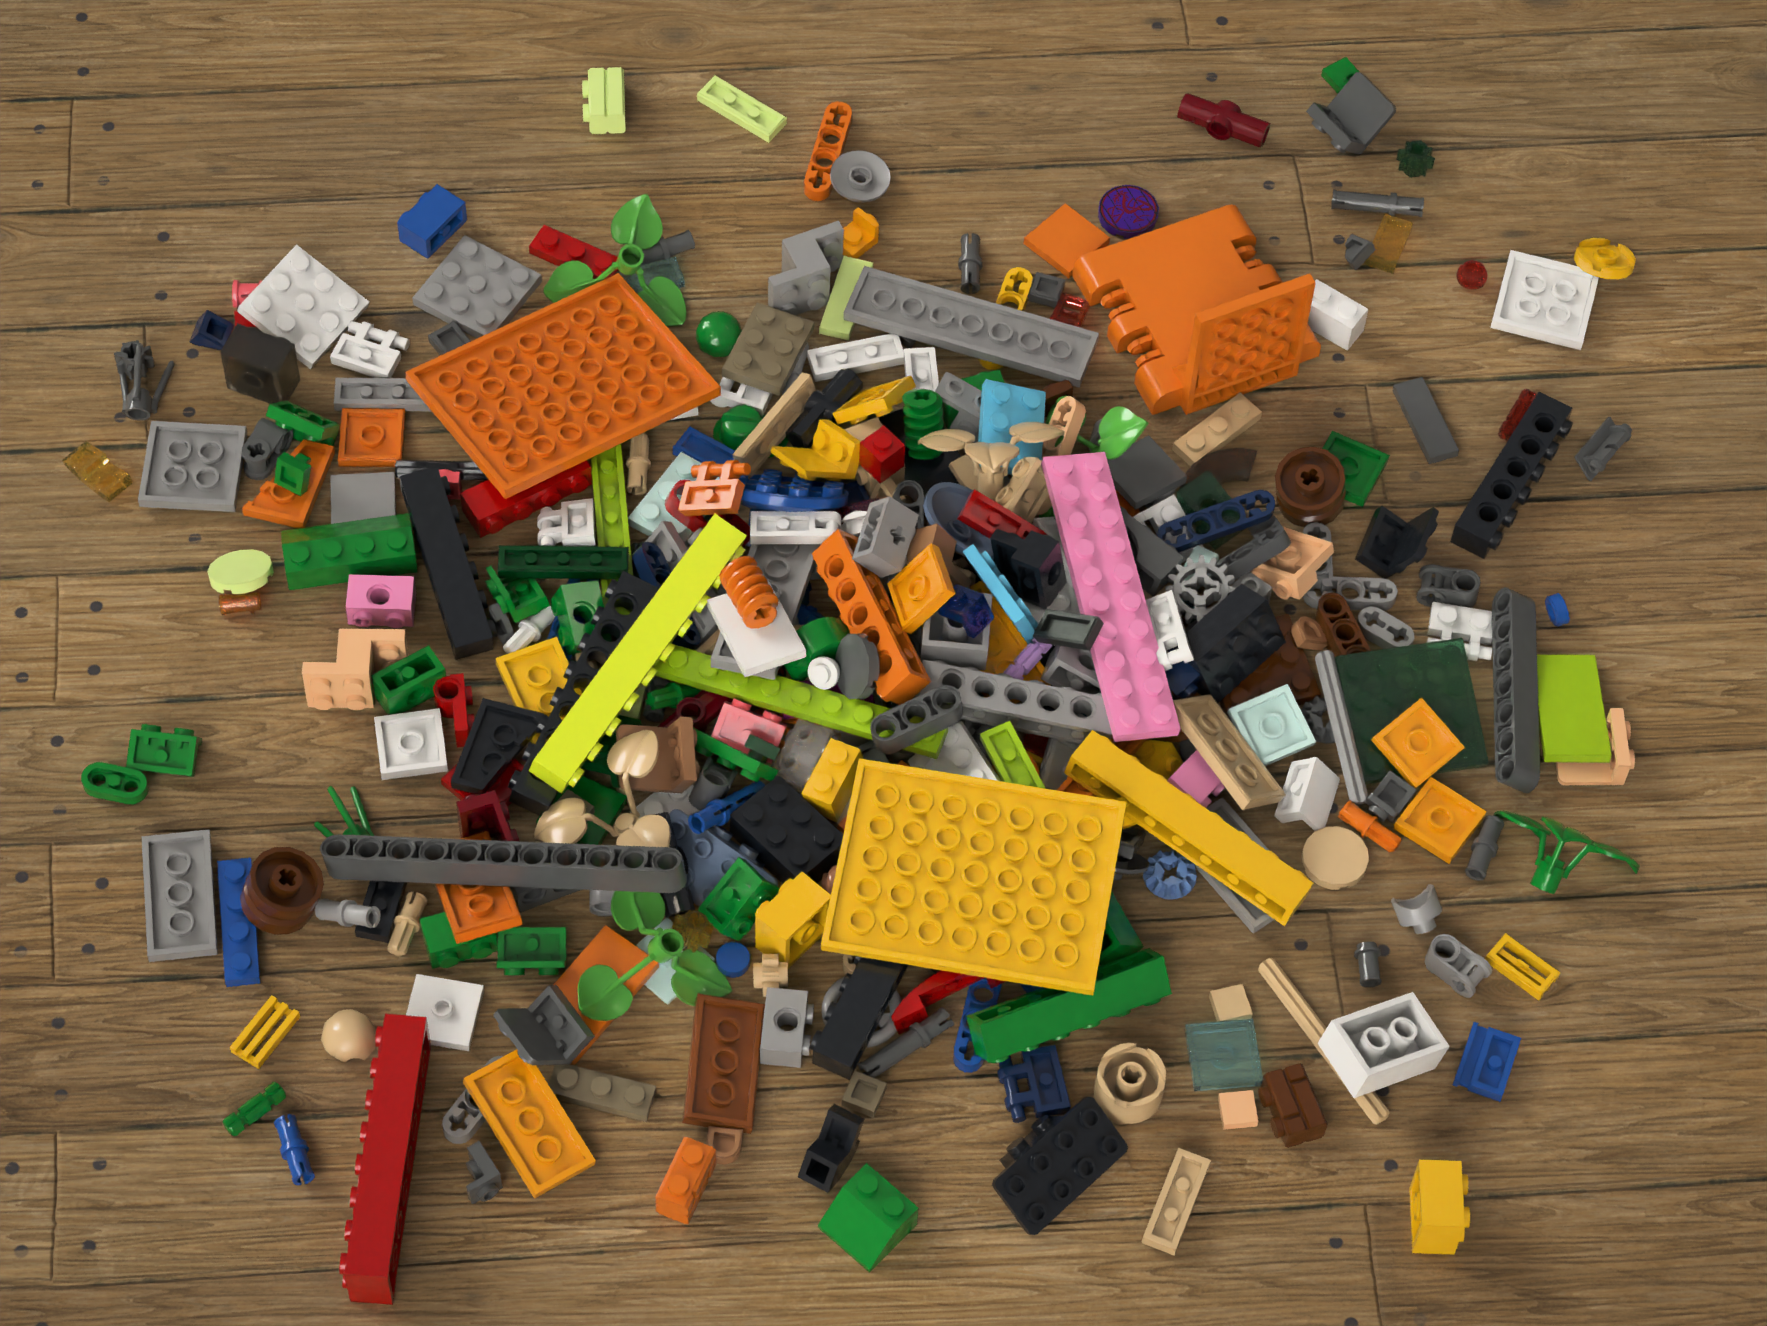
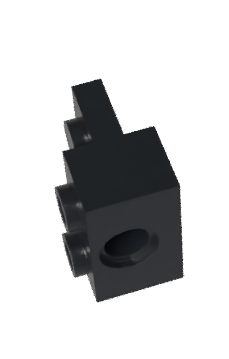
M996 529L990 537L996 567L1010 584L1017 586L1019 598L1046 610L1067 583L1059 541L1050 535H1042L1032 530L1025 539H1022L1017 534Z

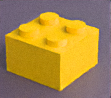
M801 872L794 879L789 878L780 887L778 895L771 901L766 900L755 913V947L763 954H778L779 962H787L789 969L823 936L831 894L804 872Z
M1419 1159L1409 1187L1412 1253L1454 1255L1459 1242H1464L1465 1228L1470 1226V1208L1464 1207L1463 1195L1468 1194V1175L1462 1174V1161Z

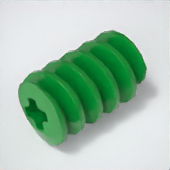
M928 389L907 391L902 396V400L905 404L903 406V413L905 414L903 421L904 425H906L904 433L906 436L905 446L909 448L908 454L910 457L920 460L936 458L943 451L930 449L923 444L918 445V440L929 433L943 430L942 397Z

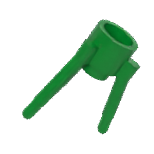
M329 786L327 790L348 826L343 835L375 836L371 830L357 788L352 786L350 791L363 828L359 824L355 825L334 787ZM320 822L314 823V826L326 838L334 835Z

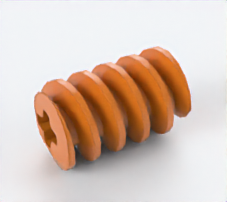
M742 556L733 560L721 570L719 575L720 581L733 605L737 608V612L742 617L744 624L751 629L765 627L776 618V607L778 606L779 599L773 593V589L768 584L766 577L762 575L763 572L757 566L754 557Z

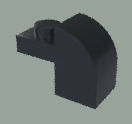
M833 1104L827 1112L819 1137L807 1149L798 1178L828 1193L837 1184L850 1164L860 1143L857 1139L865 1119Z

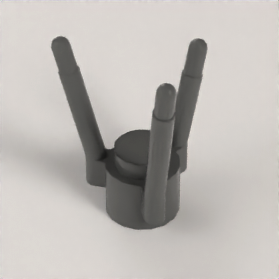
M136 346L134 385L130 393L126 374H120L123 398L122 412L128 418L143 421L150 418L151 413H157L158 402L171 375L174 362L169 361L152 398L148 390L141 388L142 346Z

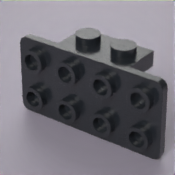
M1093 1097L1082 1098L1064 1116L1045 1115L1036 1120L1031 1126L1032 1131L1025 1138L1021 1137L1013 1141L1006 1149L1008 1153L999 1160L1005 1169L994 1178L992 1186L1029 1235L1038 1234L1127 1152V1143Z

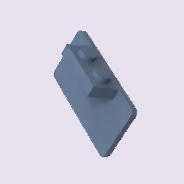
M678 809L670 812L669 815L677 845L683 849L688 861L689 872L686 876L694 904L700 907L738 857L745 859L765 880L778 886L777 879L763 870L766 864L757 859L759 853L744 843L739 846L732 841L733 834L722 826H715L701 834H696L689 827V816Z

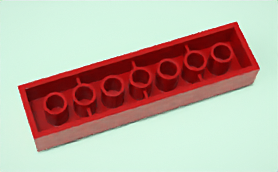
M385 1014L383 1026H377L375 1047H379L378 1058L373 1057L371 1061L370 1078L374 1079L373 1090L367 1089L365 1110L369 1111L368 1122L362 1121L360 1142L364 1143L363 1154H357L355 1175H359L358 1187L352 1186L350 1208H353V1220L347 1219L344 1238L345 1241H348V1252L341 1253L339 1273L343 1274L342 1287L348 1289L350 1302L393 1305L431 1043L427 1017Z

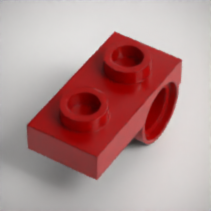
M464 673L450 674V676H445L435 682L433 692L435 708H440L441 716L454 718L456 745L458 748L464 747L474 722V714H467V705H473L472 686H465ZM449 695L455 696L454 698H451V699H445V698H444L445 696H449Z

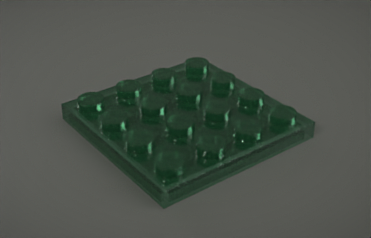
M1463 638L1335 657L1365 784L1381 782L1389 771L1404 779L1371 739L1420 698L1425 700L1465 747L1434 774L1486 767L1489 764Z

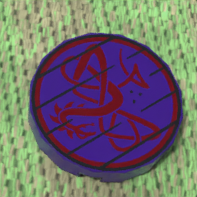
M1122 185L1105 192L1100 200L1098 218L1101 226L1108 233L1114 236L1116 234L1124 236L1123 239H1130L1154 229L1158 220L1159 206L1155 197L1149 191L1138 186Z

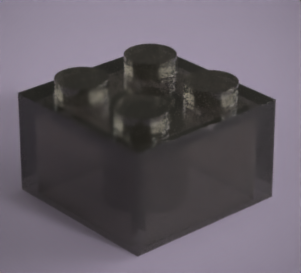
M237 323L220 351L227 388L269 404L288 401L300 382L295 344L284 337H275L263 333L256 327H246Z

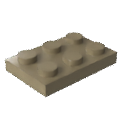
M757 302L722 368V377L780 396L814 331L815 322Z

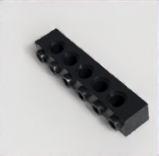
M1538 392L1456 522L1451 543L1485 559L1490 549L1496 550L1504 536V533L1501 531L1505 526L1511 527L1518 513L1515 510L1518 504L1524 505L1532 491V488L1529 486L1533 481L1538 483L1546 468L1543 465L1546 459L1552 461L1560 444L1557 441L1560 437L1565 439L1573 425V422L1569 420L1572 407Z

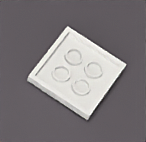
M296 244L238 306L237 312L311 369L348 329L350 321H355L365 311L369 301Z
M1510 250L1490 328L1581 350L1599 277L1593 276L1575 265Z

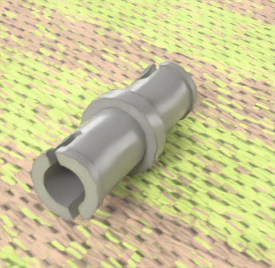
M324 898L320 899L315 906V915L319 920L336 921L345 927L361 925L375 928L379 924L381 917L380 910L376 906L358 905L354 900L345 899L339 902Z

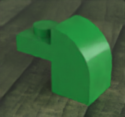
M822 617L796 630L806 649V657L784 664L791 678L796 681H804L808 677L810 662L817 657L825 656L835 660L837 648L842 638L847 634H851L841 619Z

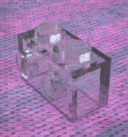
M798 719L794 728L788 731L785 745L779 756L772 761L771 767L779 770L776 777L780 775L802 796L801 793L831 738L838 740L834 731Z

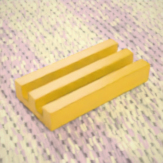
M1506 933L1485 957V960L1488 961L1491 967L1538 1001L1560 976L1558 970ZM1505 946L1507 949L1512 951L1521 959H1516L1514 956L1505 951L1503 947ZM1528 964L1547 977L1546 980L1530 969Z
M271 995L230 1046L231 1053L260 1069L299 1020V1011L289 1009L286 1003L278 1002L277 998ZM274 1010H276L268 1019V1021L264 1024V1026L260 1029V1031L256 1034V1036L252 1039V1041L248 1044V1046L244 1050H242L250 1041V1039L254 1036V1034L258 1031V1029L262 1026V1024L266 1021V1019L270 1016V1014ZM283 1015L287 1017L255 1057L252 1056L253 1052L266 1039Z

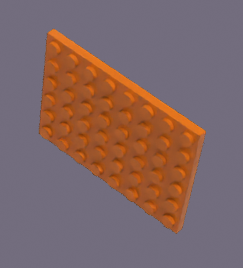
M619 273L405 372L406 381L505 499L721 395V386Z

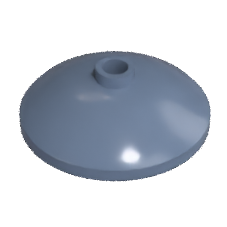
M951 482L933 485L925 494L923 505L929 526L939 524L957 541L956 553L966 557L962 551L974 544L980 554L986 550L993 560L991 540L957 519L973 490Z

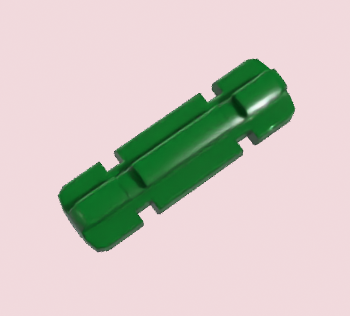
M272 1082L264 1089L265 1093L259 1092L239 1107L237 1114L233 1112L223 1120L225 1129L232 1136H237L245 1130L244 1125L250 1126L270 1111L272 1104L276 1106L286 1098L284 1089L277 1082Z

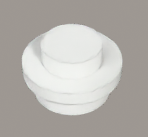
M820 656L810 662L808 677L815 687L826 690L835 686L839 680L840 668L834 659Z

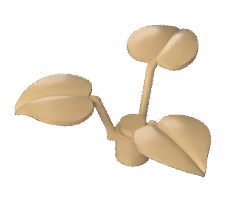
M1023 422L1009 428V434L1013 436L1010 443H972L975 441V435L960 429H943L925 435L918 440V445L923 444L930 449L944 452L957 451L964 448L965 453L971 457L974 476H978V491L990 499H995L999 491L1004 487V476H1008L1010 460L1017 457L1020 453V449L1015 446L1018 442H1044L1061 435L1064 436L1065 431L1041 422Z
M643 730L625 736L612 746L607 757L608 767L611 772L617 775L623 774L622 781L630 813H623L618 816L615 826L612 827L591 813L585 814L586 805L583 800L565 798L552 804L548 811H545L539 818L534 831L535 840L544 843L575 844L586 833V821H592L610 832L613 837L619 836L616 845L669 847L671 829L668 822L662 816L652 814L639 818L640 814L636 809L629 783L630 775L635 778H642L654 768L659 755V741L656 734L652 730Z

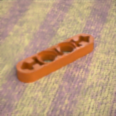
M832 102L825 109L804 179V193L813 201L825 200L831 194L833 187L830 180L832 164L822 167L817 164V161L827 158L834 163L843 154L852 121V109L847 103ZM837 114L841 115L839 125L834 124V118L837 117ZM834 135L840 140L837 143L830 144L825 142L824 138ZM818 177H821L822 185H820L819 188H814L817 184Z

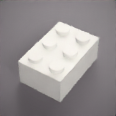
M1413 992L1331 1020L1318 1042V1045L1353 1098L1434 1070L1450 1047Z

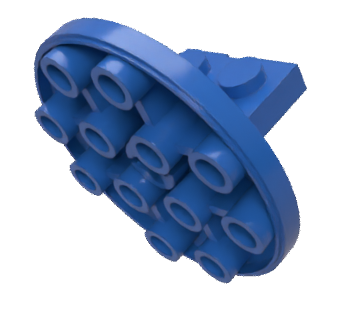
M764 469L763 474H754L750 479H748V475H743L739 478L745 484L740 504L750 508V512L833 511L848 504L849 493L843 489L844 483L825 481L824 483L809 481L800 478L797 473H795V477L782 476V471L774 469ZM781 481H783V482H791V485H790V484H782Z

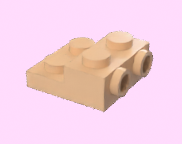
M1283 527L1291 540V544L1284 551L1250 572L1273 587L1272 591L1281 599L1286 600L1289 597L1300 600L1318 581L1316 571L1334 553L1333 543Z

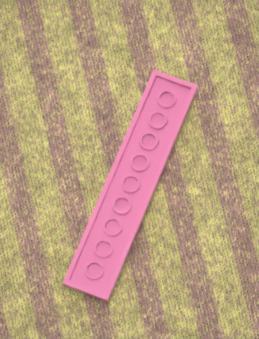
M1096 452L1043 457L1041 466L1080 614L1097 616L1104 623L1090 652L1114 742L1178 736L1181 730L1164 666L1159 664L1156 655L1159 647L1106 453Z

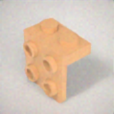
M1610 708L1606 718L1612 754L1610 763L1555 762L1558 782L1561 785H1624L1629 770L1634 769L1635 754L1634 750L1629 749L1628 741L1631 737V726L1629 721H1625L1623 708Z

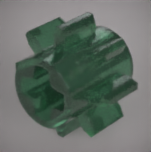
M1421 140L1406 141L1405 148L1398 150L1396 160L1400 161L1398 170L1404 171L1411 178L1421 175L1425 177L1427 168L1433 169L1435 158L1431 156L1433 148L1428 147Z

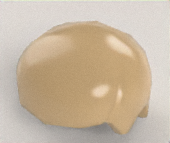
M353 1009L341 1010L324 1023L321 1041L326 1052L342 1062H347L353 1058L365 1060L376 1048V1028L366 1015Z

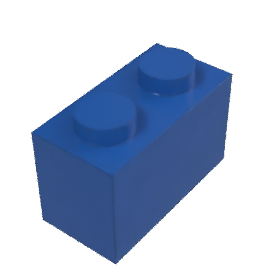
M435 185L429 192H425L420 197L418 203L410 211L404 212L397 222L399 241L428 259L467 221L465 201L440 185Z

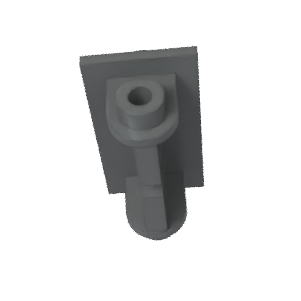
M1608 417L1574 456L1588 481H1592L1598 472L1604 471L1607 462L1624 442L1631 439L1632 429L1629 425H1615L1611 417Z

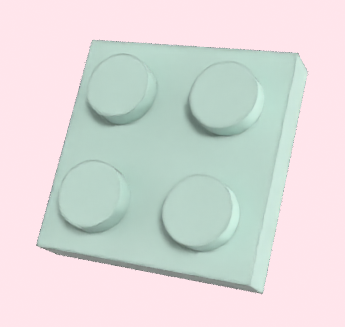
M1288 684L1234 706L1227 712L1233 725L1264 766L1314 746L1316 743Z

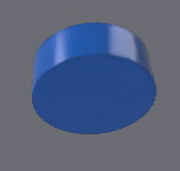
M1559 593L1547 596L1545 606L1553 625L1559 627L1569 623V612L1563 597Z
M726 943L717 951L716 965L719 971L726 977H740L749 969L750 953L741 943Z

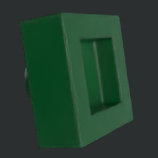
M751 733L744 745L750 749L749 756L763 763H766L768 758L775 760L780 750L779 747Z

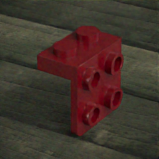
M495 790L480 795L471 794L463 800L456 802L461 838L488 831L490 837L496 836L498 841L520 842L516 829L510 828L508 822L510 814L505 801L499 802Z

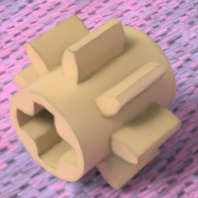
M762 954V963H753L754 988H762L763 997H766L767 987L788 988V963L779 962L778 954Z

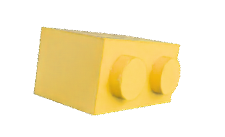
M831 738L801 793L806 801L829 820L838 821L852 795L859 758L863 759L861 749Z

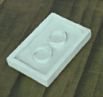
M680 452L628 517L629 526L650 536L662 521L672 522L687 547L689 545L687 541L694 532L668 513L665 507V499L678 481L684 479L696 481L697 478L691 475V468L693 465H701V463ZM677 495L679 500H681L682 495ZM703 515V518L708 521L710 516Z

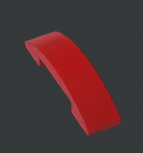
M942 970L932 975L914 988L891 1015L898 1034L900 1035L908 1031L909 1026L914 1022L920 1023L928 1018L925 1007L984 979V977ZM985 978L991 989L1006 982Z

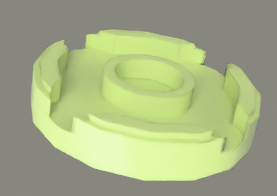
M254 549L238 550L222 555L210 564L207 571L213 589L220 593H224V590H231L232 594L253 592L263 587L268 582L267 577L273 576L274 573L270 556Z

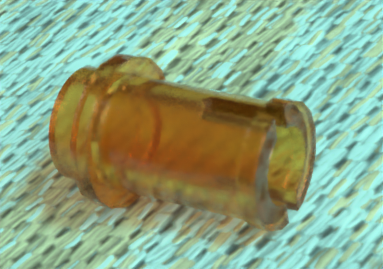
M259 591L244 594H220L219 606L221 614L226 615L248 611L251 614H255L257 610H261Z

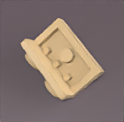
M1024 457L1019 460L1013 467V476L1009 483L996 496L998 504L1032 523L1049 495L1041 466L1042 460L1038 457Z

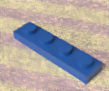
M251 857L217 861L226 987L261 983L257 927L247 919L242 911L240 900L244 883L252 866Z

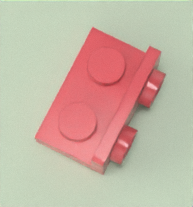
M733 698L732 703L724 702L711 737L748 754L750 749L744 745L750 733L778 747L787 724L781 722L783 717L778 714L764 710L763 715L750 710L751 704ZM768 758L766 762L772 764L773 760Z

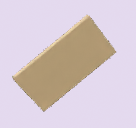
M1210 694L1173 700L1180 728L1242 810L1279 803L1286 796L1283 789Z

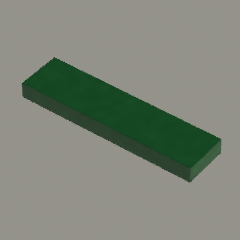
M499 545L498 577L619 579L623 571L628 573L629 547Z

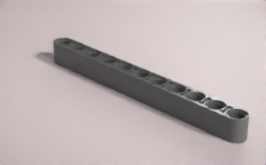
M341 834L327 837L320 846L329 876L340 880L675 893L681 890L687 882L682 855L678 850L670 847Z

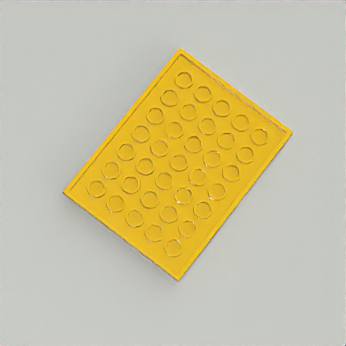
M859 758L821 941V950L1093 996L1127 802Z

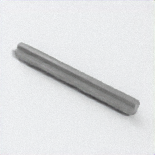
M1330 650L1321 651L1316 654L1315 661L1349 800L1357 806L1366 804L1368 792L1334 654Z

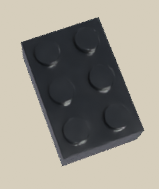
M1240 584L1186 632L1194 656V660L1188 663L1200 674L1197 686L1199 690L1197 692L1202 696L1210 694L1218 704L1286 643L1268 600L1243 584Z
M780 775L730 814V832L733 834L732 837L740 844L744 843L759 853L757 859L766 864L764 867L782 884L789 878L794 879L801 872H804L813 881L818 883L822 880L823 874L828 873L830 868L838 863L843 834Z

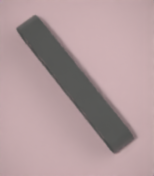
M1504 587L1496 593L1492 601L1495 776L1498 782L1527 794L1535 789L1540 779L1536 606L1533 599Z

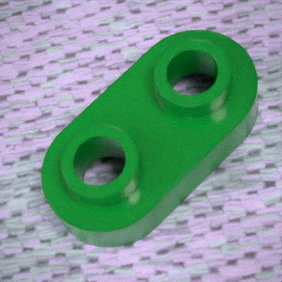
M96 762L88 765L81 775L85 792L95 798L131 805L141 802L148 794L147 779L141 771ZM98 781H105L103 785H95ZM129 788H137V790L133 792H127Z

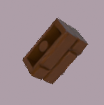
M1298 1063L1288 1066L1283 1070L1278 1069L1266 1073L1263 1076L1261 1087L1258 1088V1095L1262 1106L1270 1108L1273 1116L1270 1120L1271 1128L1275 1137H1281L1287 1148L1302 1144L1305 1141L1309 1142L1322 1138L1325 1135L1328 1124L1303 1064Z

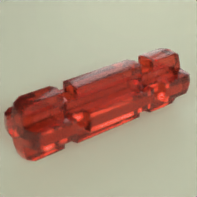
M1529 389L1522 390L1518 397L1519 399L1515 402L1506 417V421L1503 422L1499 429L1498 436L1501 439L1509 440L1535 399L1536 392H1532Z

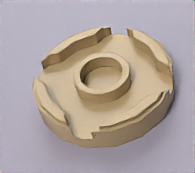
M1339 826L1324 827L1315 831L1306 840L1301 855L1308 878L1318 886L1330 890H1340V887L1348 886L1349 888L1356 885L1364 877L1369 862L1368 848L1362 838L1352 830Z

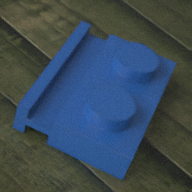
M1473 1022L1453 1086L1458 1087L1460 1085L1468 1088L1467 1091L1500 1102L1521 1038L1491 1027L1487 1029L1478 1026L1479 1023Z

